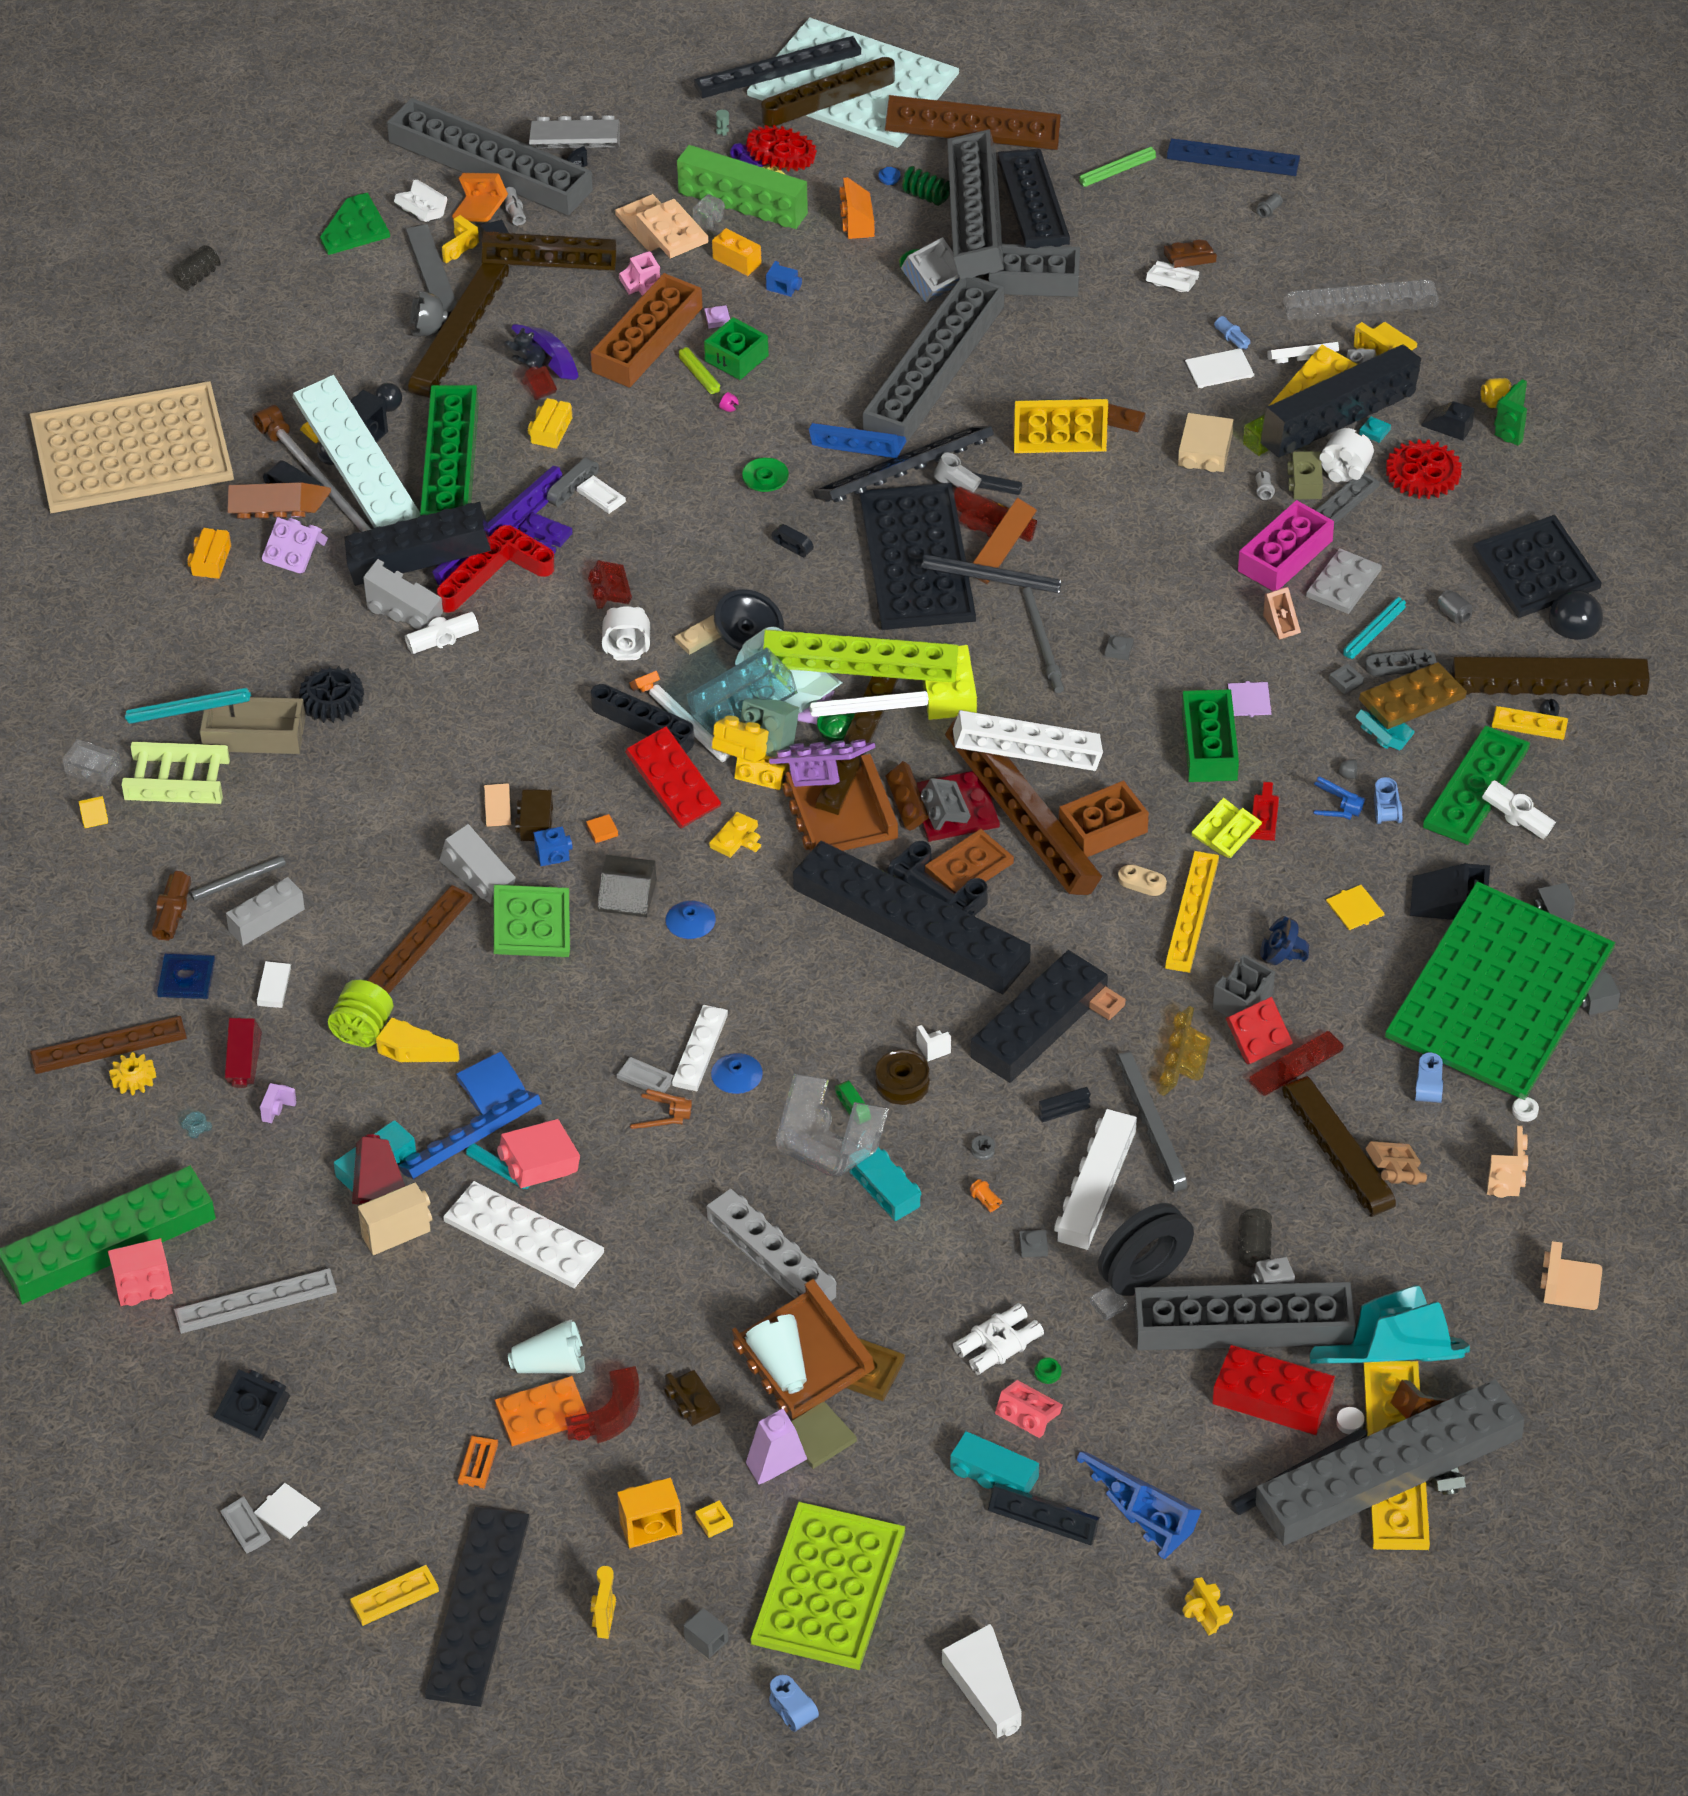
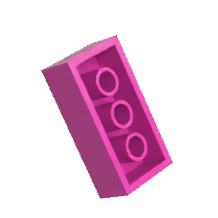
M1296 500L1239 551L1238 571L1272 591L1279 590L1333 541L1334 521Z

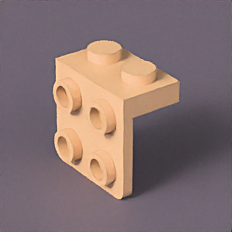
M1517 1126L1513 1156L1491 1155L1487 1195H1495L1500 1198L1519 1196L1520 1187H1525L1528 1155H1525L1523 1150H1527V1134H1523L1522 1126Z
M1552 1241L1550 1252L1545 1251L1543 1267L1548 1268L1547 1273L1542 1272L1540 1286L1541 1289H1545L1544 1303L1589 1310L1597 1309L1602 1266L1561 1259L1563 1243Z

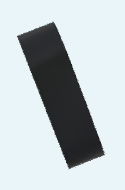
M780 524L771 534L776 544L803 558L814 548L809 537L785 524Z

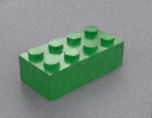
M1231 689L1183 691L1182 719L1189 782L1238 781L1239 756Z

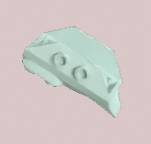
M777 627L765 628L746 641L735 661V665L755 697L758 699L781 700L800 707L799 713L807 709L810 703L818 701L843 683L831 673L762 668L765 630L783 631Z

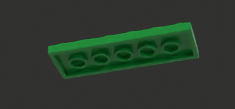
M1485 725L1425 818L1423 828L1469 845L1493 807L1482 796L1494 780L1504 787L1507 785L1528 752L1530 742Z

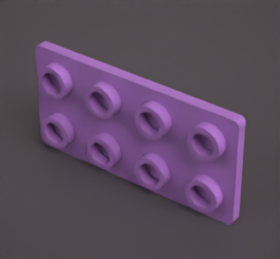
M864 739L852 741L851 744H845V741L832 742L830 745H824V742H816L808 747H804V743L790 745V749L777 751V755L770 758L769 763H789L795 787L832 785L840 782L836 760L855 758L875 748V743H866Z

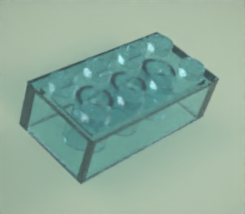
M765 648L688 693L686 696L691 715L714 737V724L725 718V716H736L740 721L743 700L767 699L785 701L797 694L798 691L792 672L768 648Z

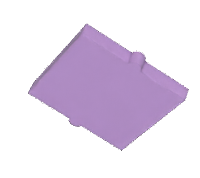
M1246 681L1245 683H1228V689H1231L1234 716L1249 715V717H1253L1254 715H1271L1268 682L1250 683Z

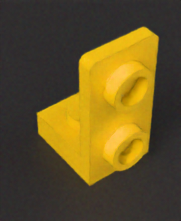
M461 215L453 219L456 238L442 246L443 262L445 263L459 258L463 252L473 249L479 243L478 227Z

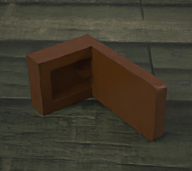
M1401 1380L1390 1403L1408 1419L1450 1399L1425 1396L1411 1381Z

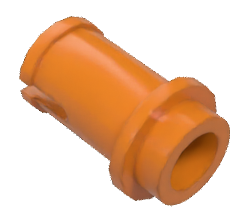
M979 1179L971 1185V1196L973 1198L977 1197L990 1213L1000 1207L999 1205L1002 1204V1200L989 1188L987 1181Z

